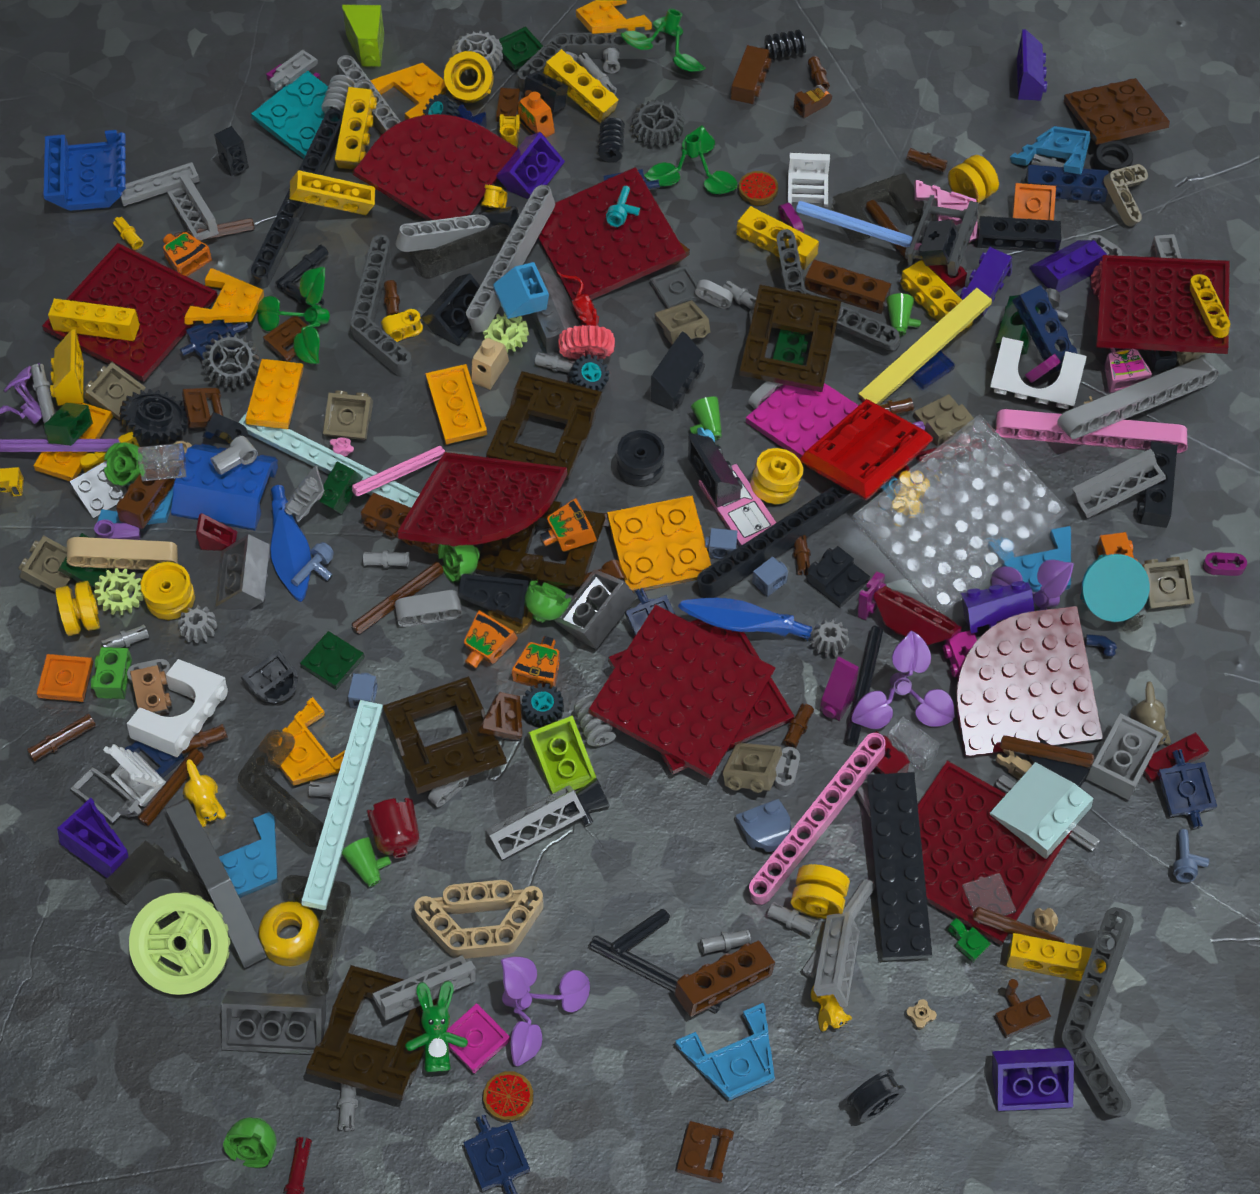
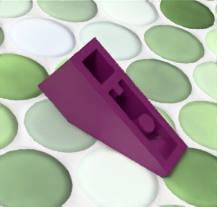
M839 656L836 659L820 705V711L825 716L832 719L835 718L838 721L842 719L853 702L859 671L858 666Z

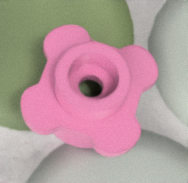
M348 438L330 440L334 453L346 457L354 451V447L350 445L351 440Z

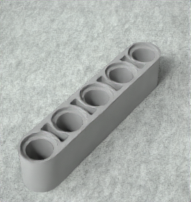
M469 215L403 224L400 226L395 245L401 251L411 252L481 242L485 239L490 222L483 215Z

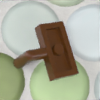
M500 88L496 114L497 122H500V114L504 116L517 115L520 89ZM525 91V97L528 96L532 91Z
M1015 979L1009 980L1005 990V995L1011 1007L997 1012L994 1016L1005 1038L1046 1022L1051 1018L1040 995L1020 1002L1015 993L1018 987V981Z

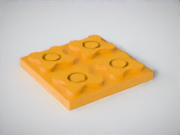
M693 495L607 512L618 561L627 578L624 581L633 593L638 589L640 590V588H644V591L696 581L698 574L711 566Z

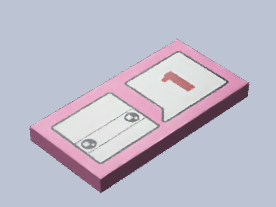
M734 464L732 465L733 474L735 477L740 478L743 486L740 499L717 508L701 480H699L698 485L728 530L738 531L737 543L741 546L774 525L776 521L761 499L752 491L750 483L738 465Z

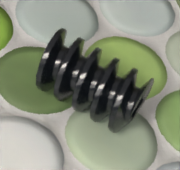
M799 29L795 30V32L788 31L787 34L781 32L780 36L777 33H774L773 36L770 34L765 36L764 49L769 50V56L772 53L773 57L776 58L777 52H779L781 57H784L785 51L791 56L792 50L797 55L800 48L803 53H806L805 37Z
M608 118L600 124L598 155L602 160L609 163L618 162L623 157L625 124L618 118Z

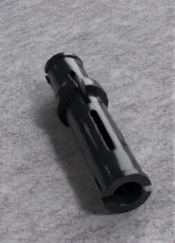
M319 245L310 254L304 255L297 265L275 282L277 287L284 292L285 287L289 288L287 283H295L306 271L315 269L317 264L329 255L328 250L324 246Z

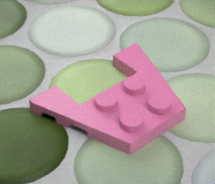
M916 180L914 182L915 200L928 201L930 195H934L937 207L962 211L968 208L970 201L976 202L974 198L953 191L950 193L941 190L938 186L923 184V181ZM936 215L937 221L953 220L955 225L962 223L960 218ZM977 222L970 237L969 243L976 241L978 239Z

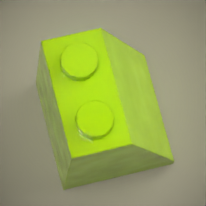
M342 5L346 36L361 66L381 67L384 42L381 5Z

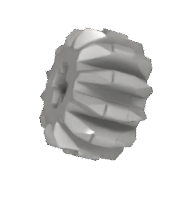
M197 605L194 610L188 607V613L181 612V619L178 620L181 636L185 637L188 642L194 640L197 645L202 639L207 642V636L214 637V630L217 629L215 614L210 612L207 606L201 609Z
M823 619L821 624L816 623L810 636L812 639L811 645L817 648V654L825 652L826 657L829 653H832L835 657L838 655V652L843 653L849 643L847 628H843L842 622L835 624L834 619L829 623L825 619Z

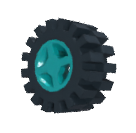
M444 94L433 96L434 100L430 98V103L425 105L427 109H423L425 115H459L457 103Z
M591 354L586 355V357L584 355L581 356L570 368L568 377H571L569 380L570 384L574 383V385L601 391L609 380L607 376L610 373L609 370H606L607 364L602 365L603 360L597 361L598 356L595 355L592 358Z
M540 683L537 689L533 685L530 687L531 692L526 690L525 696L522 698L523 716L529 724L532 722L534 727L540 724L541 728L544 724L549 725L552 722L558 721V718H562L564 713L563 697L560 691L557 692L555 686L550 689V684L542 687V683Z

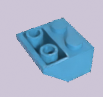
M534 262L515 266L493 284L507 319L547 310L549 293Z

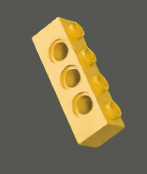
M561 49L546 62L543 74L567 85V95L599 123L615 111L619 99L613 92L607 90L598 79L590 75L584 67L574 61L571 55Z
M348 87L335 155V162L338 168L354 170L367 154L365 148L370 142L369 127L373 126L372 111L376 109L377 98L374 97L371 89ZM359 109H364L363 112L357 113ZM361 127L358 131H353L354 128ZM352 145H358L355 149H349Z
M298 170L290 181V199L367 215L375 205V187Z
M752 206L737 221L738 236L773 253L777 257H780L777 245L778 233L783 229L791 230L797 241L801 266L804 270L818 255V240ZM789 239L785 240L786 248H790ZM788 258L787 261L793 263L795 258Z
M922 260L902 271L900 282L902 288L908 291L915 301L922 305L928 311V314L938 322L962 301ZM972 321L968 326H966L963 330H965L966 328L970 327V326L972 325L973 321Z
M54 298L48 313L54 331L70 332L76 329L77 334L134 341L140 326L136 310L130 308Z
M1013 933L1009 943L1006 967L1081 981L1093 948ZM1105 961L1100 962L1098 966L1099 972L1103 973L1106 969Z

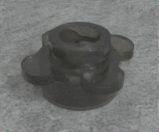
M1137 613L1132 618L1124 620L1125 627L1122 628L1123 631H1136L1140 629L1146 616Z

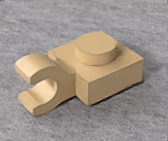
M1004 749L1003 752L1008 757H1002L998 754L996 757L997 763L1009 769L1008 773L1020 780L1031 768L1032 764L1018 756L1014 757V751Z

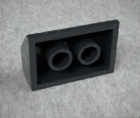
M470 273L456 277L426 310L421 319L433 333L456 346L460 345L472 331L466 311L480 287L479 283Z
M683 331L651 375V401L671 411L677 405H681L686 391L692 389L697 375H701L705 368L703 363L704 354Z
M694 433L689 434L688 460L716 507L718 508L740 499L741 489L743 488L742 482L739 477L734 476L732 466L728 460L725 461L721 447L716 445L710 437Z

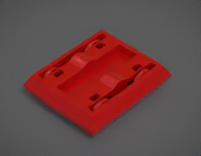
M866 399L812 445L800 460L811 470L867 501L932 442L933 437L918 426Z

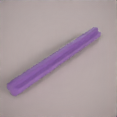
M0 439V452H107L114 443H120L119 439H78L72 446L52 444L48 442V439Z

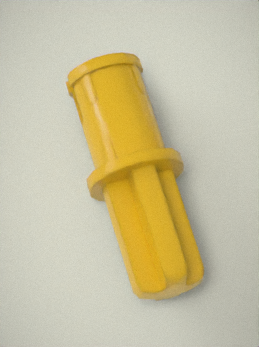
M116 217L113 225L121 233V238L126 240L133 250L140 249L144 242L135 233V228L130 226L123 217Z

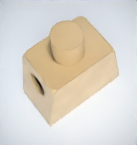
M490 338L482 341V345L472 359V383L491 390L509 362L504 344Z

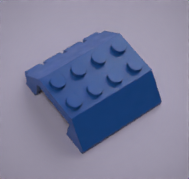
M117 130L105 131L107 142L68 145L65 134L45 136L44 199L69 211L110 207L122 196V192L126 189V178L124 177L126 175V163L124 162L126 160V148L124 147L126 145L125 133H118Z
M195 444L189 447L174 482L171 515L198 520L199 514L203 513L226 526L255 531L262 514L259 503L269 475L275 478L278 469V459L272 456L260 455L248 465L241 463L221 475L215 470L210 458L227 448H217L216 446Z

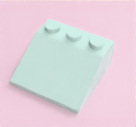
M1035 762L990 812V815L1047 859L1091 809L1093 798L1075 783Z

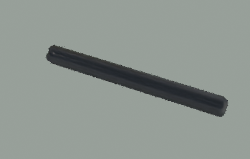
M871 627L853 710L861 698L870 692L883 634L882 627ZM851 718L845 742L848 745L856 746L862 725L854 723Z
M597 935L592 938L590 942L591 949L675 992L679 977L628 951L616 956L610 949L611 942ZM722 1001L707 1009L717 1013L722 1006Z

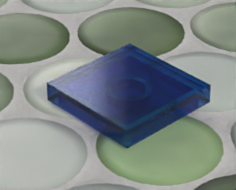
M939 351L910 378L924 390L955 368V364L943 352Z

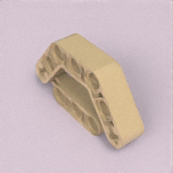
M506 880L449 885L443 891V897L431 898L424 896L419 898L414 905L416 919L419 924L452 958L463 955L464 959L513 953L544 907L543 893L538 887L529 886L525 889L513 890L511 883ZM501 892L508 893L506 897L497 896ZM478 894L484 896L480 900H476L473 898L475 895ZM452 897L460 898L457 902L449 901ZM511 907L501 924L496 926L461 929L447 914L495 911ZM518 917H522L525 919V921L522 923L514 922V920ZM440 925L448 926L442 931L436 929ZM504 937L512 938V940L508 943H504L501 941V939ZM480 939H485L488 941L484 945H479L476 943ZM458 941L464 943L460 947L452 946L453 943Z

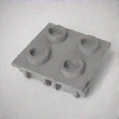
M107 461L70 481L75 495L79 496L93 519L100 515L101 509L109 510L116 506L118 501L127 493L125 486L113 484L108 480L104 472V467H107Z
M317 466L313 467L292 493L290 500L285 504V512L289 515L294 513L297 522H300L309 513L313 504L324 493Z

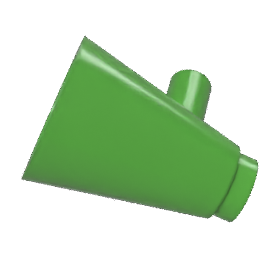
M897 293L886 298L891 326L897 329L900 337L906 335L908 326L920 327L921 320L910 318L914 298L911 295Z
M705 397L694 402L691 405V409L700 424L690 427L691 433L698 434L697 429L702 427L704 430L709 429L713 433L715 440L720 439L722 431L718 398Z
M369 837L351 843L342 851L343 857L368 887L380 883L382 880L379 869L391 864L388 856L376 860Z

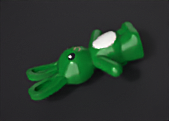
M444 981L440 986L437 1005H433L431 992L426 983L420 982L416 987V993L423 1010L421 1021L426 1033L408 1041L405 1048L408 1051H412L425 1045L424 1069L427 1072L448 1071L451 1069L448 1043L462 1048L468 1045L466 1038L447 1032L450 1025L448 1008L454 991L451 981Z

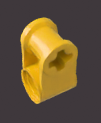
M500 114V137L517 147L520 132V114L516 116Z
M485 185L486 191L481 205L497 209L505 208L507 192L501 187Z
M408 309L395 315H389L381 321L383 331L396 342L417 336L423 331L420 313L415 309Z

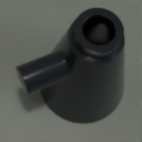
M516 206L483 211L478 214L489 219L490 223L486 233V238L489 239L494 237L495 229L511 232L519 217Z
M597 777L575 793L586 813L585 816L581 817L585 826L593 823L589 811L610 806ZM574 801L564 807V811L568 816L578 812Z

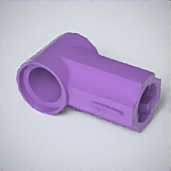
M100 520L94 526L96 538L140 540V529L124 522L112 523L110 520Z

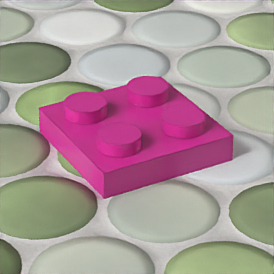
M477 1003L447 1030L449 1033L468 1040V1045L464 1048L448 1044L449 1049L473 1074L511 1041L510 1036Z

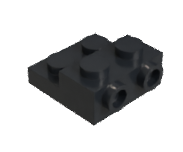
M837 546L835 549H827L822 556L823 560L819 563L815 561L809 566L807 582L841 608L869 582L870 576L854 564L852 556Z

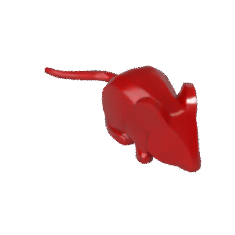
M557 272L559 276L576 280L580 284L576 297L572 300L575 314L581 321V326L599 325V316L588 294L581 295L584 287L582 280L576 276L562 275Z

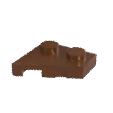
M499 692L495 696L479 728V732L517 741L522 738L520 696Z

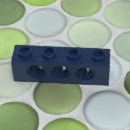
M1028 165L1025 184L1056 186L1055 199L1105 202L1108 190L1104 184V176L1109 174V171L1083 169L1081 174L1064 172V167Z
M1041 285L1012 300L1043 361L1054 354L1061 361V363L1049 370L1050 374L1061 369L1066 351L1078 354L1077 349L1068 338L1067 330L1058 319V313L1052 307L1047 292ZM1035 306L1039 308L1040 314L1036 311ZM1045 325L1049 327L1050 333L1045 329ZM1055 344L1059 346L1060 351L1055 348Z

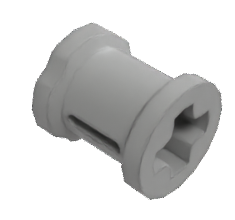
M606 48L603 51V58L605 60L603 70L613 74L620 70V63L618 62L619 50L616 48Z

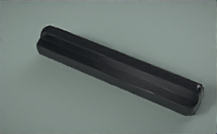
M660 909L612 942L611 951L616 956L621 955L667 923L670 918L669 913L665 909Z

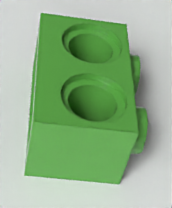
M101 647L99 656L95 658L96 674L91 678V688L94 689L97 698L125 699L129 680L127 670L132 664V657L128 648Z

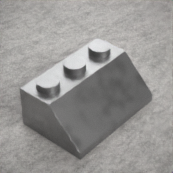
M248 534L222 550L215 608L252 609L264 602L270 544Z
M594 569L571 598L567 610L559 618L555 619V622L582 643L597 649L636 599V596L625 581Z

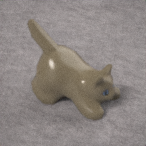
M1148 681L1145 688L1146 699L1131 709L1130 717L1162 733L1163 736L1158 745L1169 746L1171 740L1168 735L1169 730L1166 729L1164 721L1165 707L1160 700L1155 699L1153 684Z

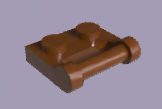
M292 316L263 336L264 343L280 356L282 361L291 362L292 358L296 355L294 347L288 351L285 348L294 343L295 336L301 333L303 327L308 325L298 316Z
M218 388L183 389L182 397L189 428L206 427L210 417L206 398L212 401L214 412L224 416L220 402L221 393Z
M690 1121L677 1172L721 1183L724 1175L722 1169L728 1145L733 1140L734 1132L729 1129H719ZM712 1138L719 1139L712 1170L704 1169Z

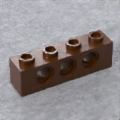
M815 259L805 277L806 290L878 314H882L886 306V298L890 296L892 284Z
M161 445L156 452L152 453L147 465L134 483L129 485L125 496L117 503L116 510L121 522L141 529L146 526L173 487L184 459L183 453Z
M373 492L361 511L362 522L371 530L376 529L388 537L398 538L397 531L411 507ZM400 539L408 545H415L423 548L428 553L438 555L439 544Z
M759 940L752 944L746 943L738 951L732 954L727 953L718 961L703 965L697 972L680 977L677 981L674 995L689 1016L692 1017L771 976L775 961Z

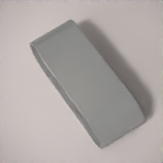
M455 590L404 597L395 602L397 622L401 627L453 620L462 615L460 597Z

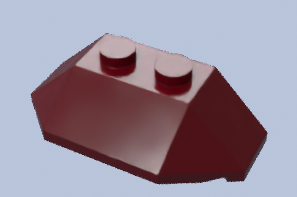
M887 586L874 593V599L885 625L897 634L907 636L910 631H913L927 645L952 638L962 629L961 626L957 625L949 617L910 596L893 591Z

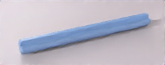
M799 201L796 207L798 213L906 248L910 247L912 243V236L804 201Z

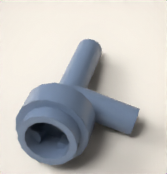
M324 542L317 543L310 550L313 558L291 580L295 586H298L313 570L327 581L332 577L333 574L323 566H326L333 559L334 555L333 549Z
M1181 829L1179 830L1180 859L1174 862L1173 873L1178 881L1187 883L1195 880L1198 875V866L1208 867L1209 858L1189 853L1188 830Z

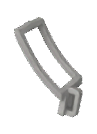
M93 767L82 775L70 788L73 793L87 801L89 798L78 789L95 774L127 799L112 816L95 803L99 812L106 819L113 823L120 815L130 818L141 813V809L138 806L140 802L137 799L134 800L118 785Z

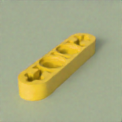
M1202 274L1194 275L1190 280V291L1210 333L1218 338L1226 337L1230 331V320L1210 279ZM1202 297H1209V298H1211V300H1207V301H1206V300H1203V299H1201V298H1202ZM1209 311H1216V312H1218V314L1212 315V314H1209L1208 312H1209Z

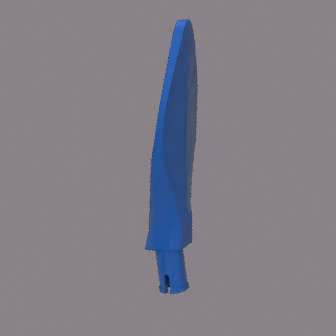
M275 485L271 488L273 498L271 559L276 573L284 586L297 601L301 602L306 596L311 573L298 586H295L291 580L311 560L310 547L293 516L284 510L286 508L285 504L288 502L284 487L282 485Z
M701 598L683 600L678 605L682 611L697 619L732 631L769 632L784 637L790 633L805 640H808V637L810 638L812 626L794 621V615L774 613L741 600Z

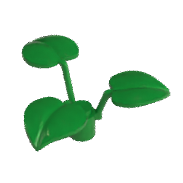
M668 9L665 17L655 20L652 25L656 31L650 38L637 31H625L620 34L628 44L641 50L652 49L653 44L651 42L659 32L676 36V56L673 58V62L681 69L687 71H703L706 69L692 56L679 53V36L683 35V29L679 26L682 13L678 10Z
M703 125L686 135L682 142V156L677 168L671 163L663 162L654 165L644 174L648 181L659 179L660 186H671L681 178L678 172L681 170L685 155L687 154L690 158H696L700 155L706 176L708 177L704 181V187L708 192L724 194L738 187L737 180L728 172L716 171L713 175L709 173L703 153L710 152L715 147V140Z
M325 267L308 270L301 277L300 293L303 297H306V303L312 306L305 313L279 311L280 301L274 296L264 297L259 302L257 309L259 324L266 331H272L278 326L279 315L305 317V320L310 325L303 327L301 333L295 336L294 350L301 360L311 364H319L318 355L320 347L318 331L313 327L327 324L330 318L329 311L326 308L316 305L320 302L323 295Z

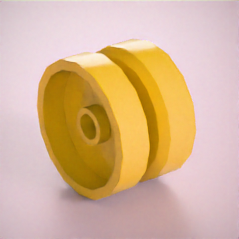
M972 155L963 163L952 168L948 174L951 190L976 199L978 204L985 198L993 195L999 187V180L995 169L988 160L980 155Z
M772 448L763 451L757 458L755 469L751 476L750 485L752 491L758 498L767 503L783 504L792 500L803 475L801 460L795 454L785 449Z
M163 562L150 567L144 573L141 580V591L147 608L152 615L165 620L178 619L181 617V612L188 613V607H193L195 592L190 576L184 567L178 563Z
M88 581L76 583V598H74L69 586L56 588L57 603L68 636L80 634V619H82L86 630L100 629L98 607Z
M817 864L803 865L798 870L797 886L794 888L791 904L799 912L819 919H826L827 915L843 914L846 901L844 897L847 896L850 880L844 873L832 867Z

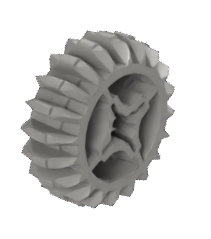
M473 31L472 34L465 33V36H459V39L455 40L451 49V56L453 57L464 51L479 53L489 62L493 72H495L502 62L503 53L501 50L503 48L500 45L499 39L495 38V35L490 36L489 32L483 34L482 31L479 33ZM467 69L464 71L466 76L469 74H472L473 77L475 75H478V73L473 69Z

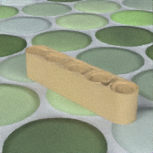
M73 537L67 540V563L75 567L148 570L158 563H178L177 545L173 542Z

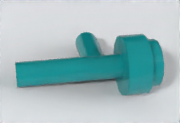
M623 186L617 204L608 208L606 219L611 226L619 227L624 224L627 213L639 216V207L625 204L630 192L628 186Z

